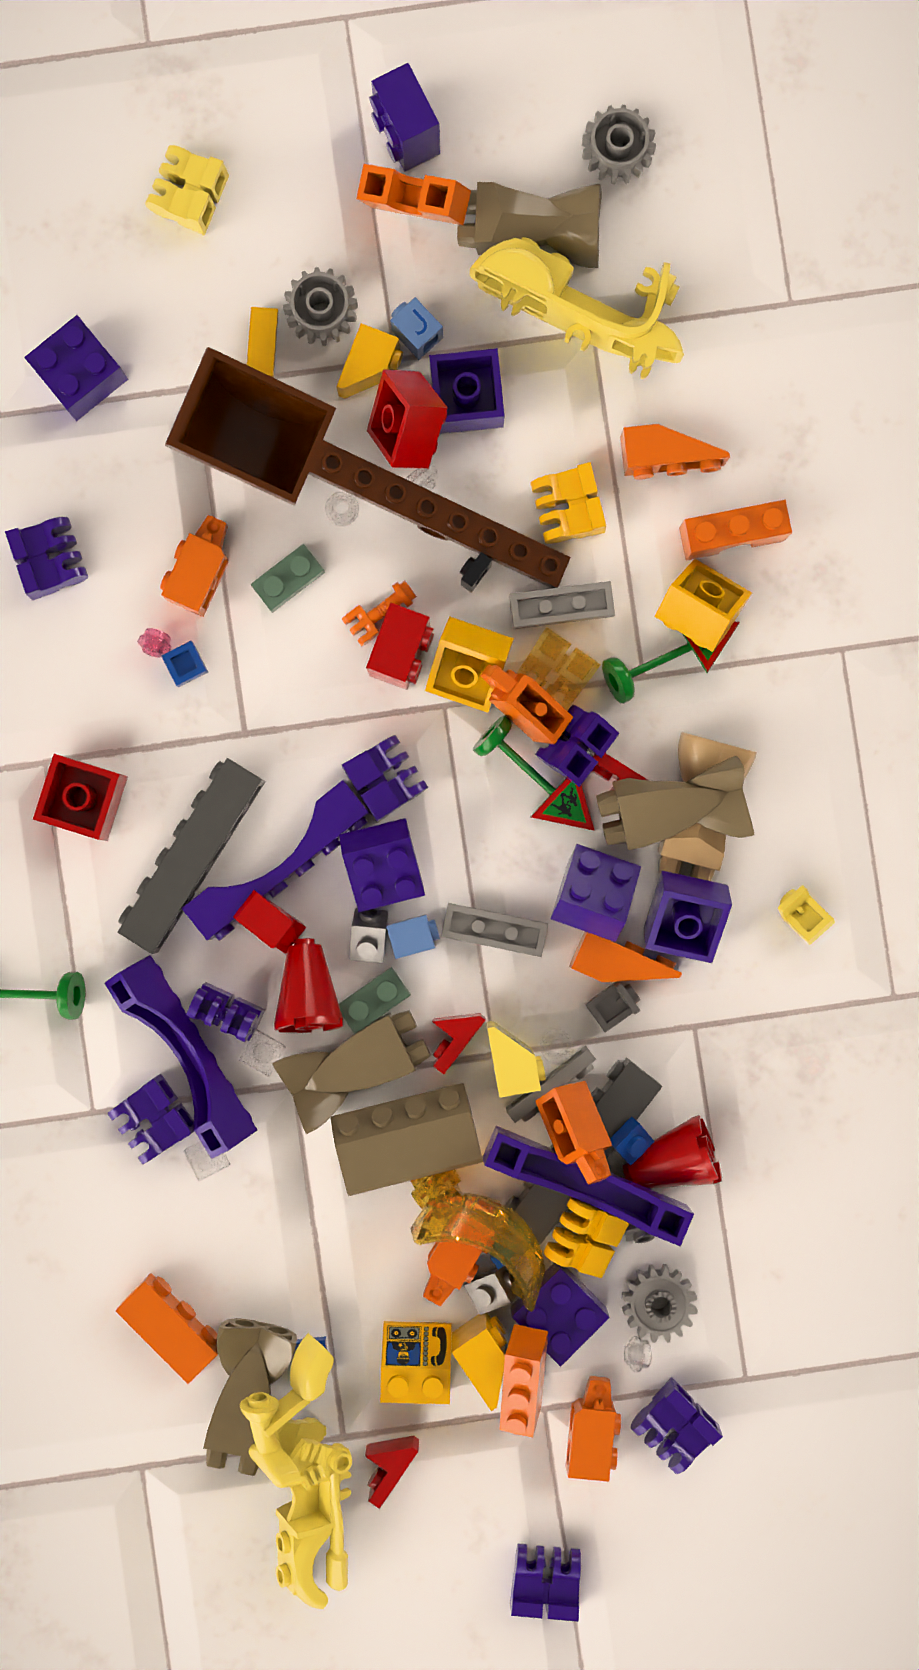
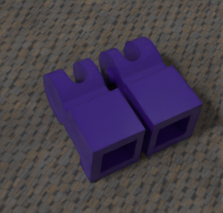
M56 517L27 528H15L5 531L14 561L18 564L16 567L25 594L31 600L39 599L60 591L59 589L79 584L88 579L85 567L68 569L69 566L82 561L80 551L64 552L77 544L75 536L64 535L57 537L72 528L68 517ZM54 552H63L60 555H57L56 557L49 559V554Z
M572 704L568 712L573 716V719L563 732V735L569 740L560 737L555 744H549L546 748L540 747L535 755L550 768L580 787L598 763L586 751L602 758L620 733L599 714L593 711L588 713Z
M396 735L385 739L371 749L341 764L358 793L368 788V791L361 794V798L377 823L429 788L424 780L412 787L404 785L407 779L418 772L416 766L398 771L396 773L397 776L390 781H387L384 773L391 769H398L409 758L406 751L394 758L386 756L387 752L400 744Z
M205 982L194 995L186 1016L202 1020L204 1024L210 1027L212 1025L218 1027L221 1021H223L220 1029L221 1032L232 1034L236 1039L246 1042L247 1040H252L266 1009L240 997L235 998L231 1007H228L234 994Z
M162 1074L153 1078L107 1113L112 1121L121 1114L129 1116V1121L118 1129L121 1135L128 1130H136L140 1127L139 1123L145 1118L149 1120L152 1126L145 1131L143 1129L138 1131L135 1138L128 1143L131 1149L141 1142H146L149 1145V1149L137 1157L142 1165L194 1132V1120L182 1103L171 1110L168 1106L177 1100L178 1097Z
M672 1377L655 1394L652 1401L635 1416L630 1426V1429L637 1436L648 1431L644 1438V1443L649 1448H653L660 1443L656 1455L661 1460L671 1457L668 1467L675 1474L684 1472L702 1451L710 1444L714 1446L723 1437L719 1424L698 1403L695 1404L694 1399ZM671 1428L675 1429L673 1433L666 1437Z
M517 1543L510 1597L511 1616L542 1619L543 1604H546L547 1619L579 1622L580 1549L570 1548L569 1561L566 1564H562L561 1547H553L552 1557L549 1560L551 1576L543 1578V1568H546L544 1546L536 1545L535 1558L532 1561H528L527 1544Z

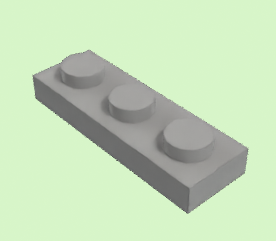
M611 581L512 593L509 595L513 629L615 616Z
M448 903L441 937L542 957L548 923Z
M585 1045L546 1076V1080L540 1081L541 1091L524 1093L506 1107L507 1114L514 1123L520 1119L524 1122L528 1121L539 1112L535 1100L553 1088L565 1085L574 1077L578 1080L582 1079L594 1069L592 1063L597 1059Z

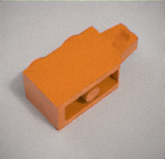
M208 515L195 535L189 533L186 541H180L174 558L177 559L172 572L168 570L165 573L160 585V589L163 590L162 597L177 606L204 617L229 563L226 554L222 550L228 528L227 523Z
M487 665L480 675L493 689L489 701L534 742L555 744L573 719V716L533 678L526 674H518L511 669L505 672L497 665Z
M586 1081L555 1087L535 1100L558 1159L566 1165L576 1162L588 1184H594L610 1177L611 1172L604 1150L613 1145Z
M458 1202L428 1254L427 1265L431 1274L423 1292V1297L441 1307L455 1288L460 1290L464 1282L471 1283L479 1268V1265L476 1264L481 1252L487 1254L496 1239V1235L493 1234V1222Z
M589 1376L584 1398H578L571 1404L565 1463L568 1478L609 1482L610 1469L616 1470L618 1452L617 1448H613L614 1435L620 1434L621 1414L616 1413L611 1399V1382L609 1378Z

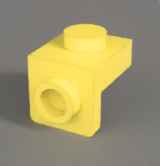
M803 885L797 890H790L780 900L778 910L781 918L809 945L835 923L834 918L809 895L808 889Z

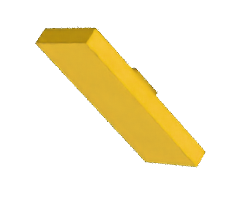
M251 307L247 365L274 377L279 311L276 308Z

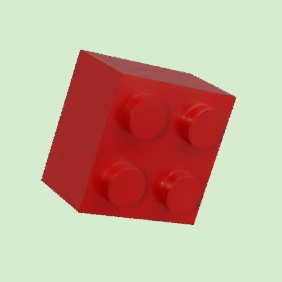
M383 369L366 431L392 468L429 469L432 457L437 451V440L441 427L446 421L448 407L420 371Z
M390 602L366 666L369 676L408 690L410 682L416 684L423 666L419 657L422 651L428 653L434 637V628L430 625V617Z
M53 754L33 820L97 840L108 841L128 776Z

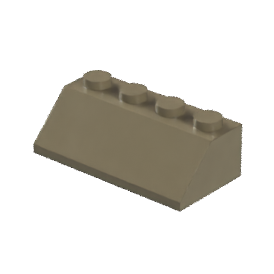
M464 1083L330 1117L335 1149L348 1196L483 1162Z

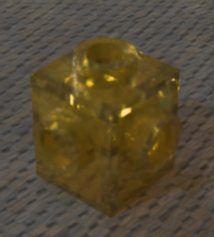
M455 1169L411 1180L415 1188L411 1192L412 1197L421 1209L426 1208L438 1221H441L467 1202L458 1186L462 1180Z

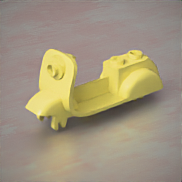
M526 237L509 239L490 247L479 256L470 268L469 275L478 282V287L501 300L502 311H505L508 304L513 306L512 316L517 315L522 310L566 332V343H569L571 337L575 336L583 340L580 349L582 351H585L589 344L603 351L630 358V374L637 370V366H642L643 368L640 373V379H645L649 375L654 360L680 363L684 356L681 342L674 331L664 323L657 321L664 304L671 306L680 286L674 284L677 277L669 273L670 263H663L660 274L651 267H645L643 276L649 278L652 281V285L644 286L640 283L636 285L635 292L642 297H647L644 313L640 318L628 316L567 286L574 270L570 261L559 253L554 252L550 254L540 249L535 241Z

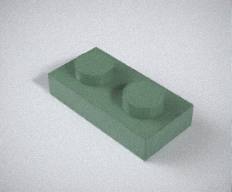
M303 543L250 585L273 613L323 575L325 570Z
M391 967L340 1002L339 1007L342 1017L355 1034L408 998L411 993Z

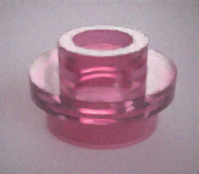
M153 628L145 629L144 634L140 635L137 641L142 647V651L152 657L159 658L161 655L171 651L172 648L170 645L171 637L165 632Z

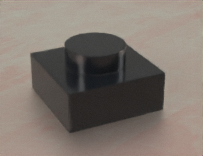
M482 552L476 559L471 556L459 572L463 575L461 586L472 593L491 568L492 559Z

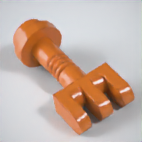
M405 580L400 584L396 582L392 585L395 592L368 613H366L361 605H358L342 618L345 625L358 618L359 622L350 628L353 636L366 629L367 633L357 640L361 647L378 636L379 629L375 623L386 615L390 602L396 605H401L404 602L407 607L413 604L412 600L417 596Z

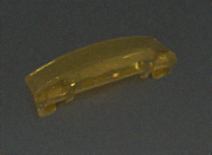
M464 1193L463 1196L446 1198L440 1195L429 1199L410 1228L414 1243L421 1246L422 1244L433 1242H455L470 1245L489 1253L506 1266L508 1272L514 1277L511 1287L512 1293L522 1298L525 1308L533 1312L545 1274V1264L536 1236L525 1220L513 1209L502 1205L500 1201L479 1194Z

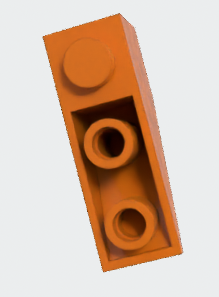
M659 424L624 427L620 436L624 476L633 475V478L636 480L652 478L654 473L667 472L668 476L684 475L689 469L700 468L703 473L715 472L720 470L721 466H724L730 458L728 451Z
M585 931L569 965L570 968L600 982L680 978L682 975L681 972L674 970L676 962L657 955L654 961L643 956L645 949L636 944L626 941L623 947L611 940Z

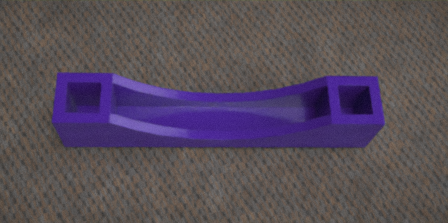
M342 780L316 801L313 817L305 836L294 852L283 863L266 875L245 884L228 887H208L181 909L207 941L215 937L218 941L222 940L235 929L232 925L236 921L233 916L253 890L264 897L270 895L272 899L288 887L285 882L295 873L298 877H301L315 866L312 859L321 852L327 856L341 845L339 841L340 834L362 829L368 823L365 817L370 812L347 783Z
M151 955L120 971L104 983L121 1012L138 1019L156 1032L178 1058L187 1076L192 1093L194 1131L211 1159L229 1151L257 1131L250 1113L241 1104L235 1094L233 1085L226 1079L219 1068L214 1054L208 1050L199 1035L197 1026L186 1016L179 997L172 991L163 975L162 969L155 963Z
M497 1125L482 1157L486 1167L515 1179L537 1184L581 1200L636 1226L648 1234L680 1247L694 1216V1213L687 1204L612 1173L610 1177L603 1181L588 1184L576 1162L566 1165L558 1159L554 1149Z

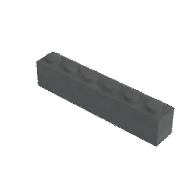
M229 758L224 763L219 761L215 765L209 776L213 780L206 792L201 790L196 795L191 804V807L194 809L188 820L182 819L173 833V836L176 837L170 849L165 847L155 861V865L158 866L152 878L147 876L142 881L136 892L140 897L133 907L127 906L118 920V923L122 925L117 933L151 954L160 951L184 913L181 908L192 900L266 782Z
M627 1057L623 1062L618 1060L610 1068L606 1075L609 1080L602 1090L597 1087L591 1093L609 1138L631 1116L637 1121L663 1087L657 1080ZM612 1146L604 1150L606 1159L614 1150ZM524 1181L522 1185L526 1188L517 1198L513 1195L503 1207L502 1213L505 1215L502 1217L506 1228L534 1250H537L559 1222L562 1213L569 1209L567 1203L571 1196Z

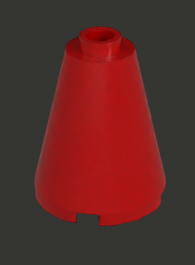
M312 938L294 940V945L289 946L287 949L274 1030H278L280 1033H312V1030L323 1028V1031L342 1028L343 1017L322 945L315 944V939Z
M700 1115L688 1119L655 1139V1142L631 1166L628 1163L623 1165V1172L627 1180L649 1189L708 1185L722 1182L719 1161L715 1162L713 1152L715 1147L704 1120L700 1119Z

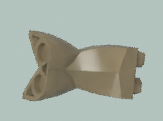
M477 182V190H471L466 215H476L475 223H464V226H457L458 244L461 247L476 248L478 255H482L490 247L513 238L521 239L526 237L535 241L539 246L549 244L556 252L579 266L599 268L601 184L573 189L547 199L511 189L495 182Z
M737 756L731 757L712 766L687 782L649 781L632 778L613 781V790L596 795L601 817L619 814L620 820L602 824L607 845L626 843L628 850L642 848L671 838L696 823L731 837L745 838L754 836V829L743 792L745 772L740 759Z
M410 1010L394 1015L390 1012L376 1019L344 1041L331 1053L315 1051L294 1054L272 1063L279 1077L293 1096L306 1134L326 1123L342 1105L349 1092L376 1087L399 1079L416 1071L417 1065L431 1056L424 1039L407 1046L402 1037V1034L417 1027Z
M241 1318L227 1319L219 1326L217 1351L221 1364L229 1378L216 1403L206 1433L203 1449H207L206 1465L208 1467L224 1468L228 1454L241 1456L238 1471L241 1474L256 1475L259 1467L251 1459L248 1452L250 1446L255 1441L250 1421L243 1415L240 1403L246 1397L257 1392H264L271 1396V1384L283 1375L290 1365L295 1352L297 1335L291 1330L274 1324Z

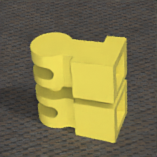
M169 145L165 157L172 164L162 163L159 168V173L169 181L156 178L152 187L162 196L149 194L145 205L157 215L177 221L178 224L205 235L216 209L213 202H219L229 174L223 160L211 156L207 159L192 154L179 146ZM173 183L178 184V185H184V187L181 189V188L177 187L176 185H174Z

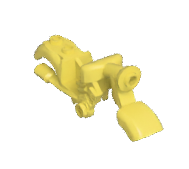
M307 1333L298 1345L292 1359L290 1385L293 1389L279 1401L264 1392L253 1393L241 1401L240 1408L245 1418L250 1421L255 1441L248 1451L251 1459L275 1486L279 1488L290 1487L292 1492V1501L276 1509V1516L279 1518V1533L276 1534V1546L278 1549L277 1581L281 1588L287 1587L293 1595L298 1596L305 1604L312 1608L324 1609L328 1604V1597L314 1582L313 1564L319 1549L329 1536L330 1549L326 1553V1583L336 1591H342L348 1585V1555L344 1550V1527L340 1501L348 1498L351 1495V1490L349 1488L340 1490V1482L351 1477V1473L348 1470L352 1465V1456L349 1449L341 1443L333 1445L320 1443L324 1436H326V1426L316 1418L292 1419L310 1401L317 1399L325 1392L326 1380L334 1363V1357L330 1352Z

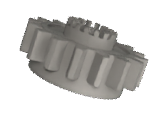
M623 104L621 108L616 109L610 105L607 112L602 114L597 111L595 113L594 122H587L585 130L587 134H583L581 146L585 147L582 158L583 160L591 159L588 166L590 172L596 169L600 170L599 180L609 175L611 176V184H615L618 177H622L627 184L630 181L631 173L640 178L643 167H650L651 155H654L656 143L652 142L655 137V130H648L649 118L643 119L638 115L639 110L637 108L632 111L626 109V105ZM620 141V143H624V147H617L612 143Z
M315 267L314 272L310 274L302 271V278L299 281L291 280L292 292L285 291L284 293L286 301L289 302L283 305L285 315H289L286 319L289 328L296 327L295 333L299 339L307 334L308 343L311 345L315 342L316 338L321 339L323 346L327 345L328 337H332L336 342H339L340 331L346 334L351 332L347 322H356L357 320L356 313L352 311L358 308L357 299L352 298L355 295L353 286L345 287V276L335 277L333 269L330 268L327 273L320 272L319 267ZM318 302H326L328 304L325 310L316 311L313 309L314 305H317Z
M649 1264L648 1271L644 1273L638 1269L635 1281L630 1279L626 1281L630 1288L629 1292H622L623 1300L629 1303L622 1307L624 1315H631L627 1320L629 1327L634 1328L638 1326L637 1333L641 1338L647 1332L650 1333L653 1343H656L659 1335H663L667 1343L670 1342V1333L673 1332L682 1337L683 1332L680 1327L683 1324L692 1327L693 1323L688 1315L697 1314L698 1312L696 1306L690 1303L698 1299L695 1291H688L692 1286L690 1280L687 1278L680 1281L682 1278L681 1271L676 1269L673 1273H670L667 1264H663L661 1270L655 1269L653 1264ZM663 1296L667 1298V1303L664 1307L660 1309L651 1307L652 1302L657 1297Z

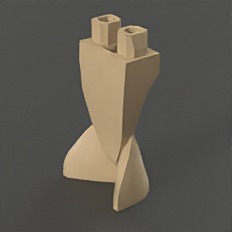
M681 732L678 744V759L683 782L689 781L712 766L734 756H737L744 766L745 780L757 755V752L684 732ZM696 823L671 838L660 841L657 851L661 855L659 873L667 871L679 874L681 863L684 861L694 864L690 877L711 881L715 870L720 871L726 835Z

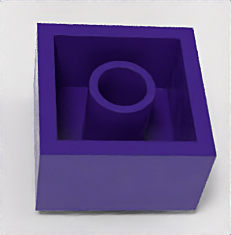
M409 63L371 80L373 95L369 97V101L374 111L371 113V117L379 133L384 131L389 141L386 143V147L393 162L399 161L405 172L440 155V124Z
M78 315L24 357L76 422L129 380L121 367Z
M498 348L429 355L432 388L448 407L447 418L441 427L440 434L504 428L505 414Z
M406 818L339 835L342 857L358 912L425 896L422 877Z
M576 844L567 863L550 919L615 942L626 924L641 866Z
M661 871L644 925L645 949L713 963L732 907L729 886Z
M553 1263L510 1306L511 1317L519 1325L548 1331L546 1353L560 1367L610 1318L606 1306L567 1267Z

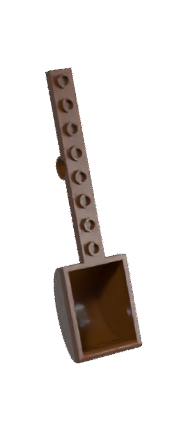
M206 348L165 442V446L292 505L296 504L309 474L416 524L418 529L430 536L445 541L450 540L478 554L482 552L493 561L550 588H558L571 557L324 441V436L336 411V407L215 349Z

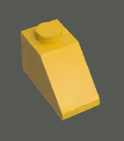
M361 323L336 386L338 396L346 399L379 384L383 369L398 370L403 357L399 338Z

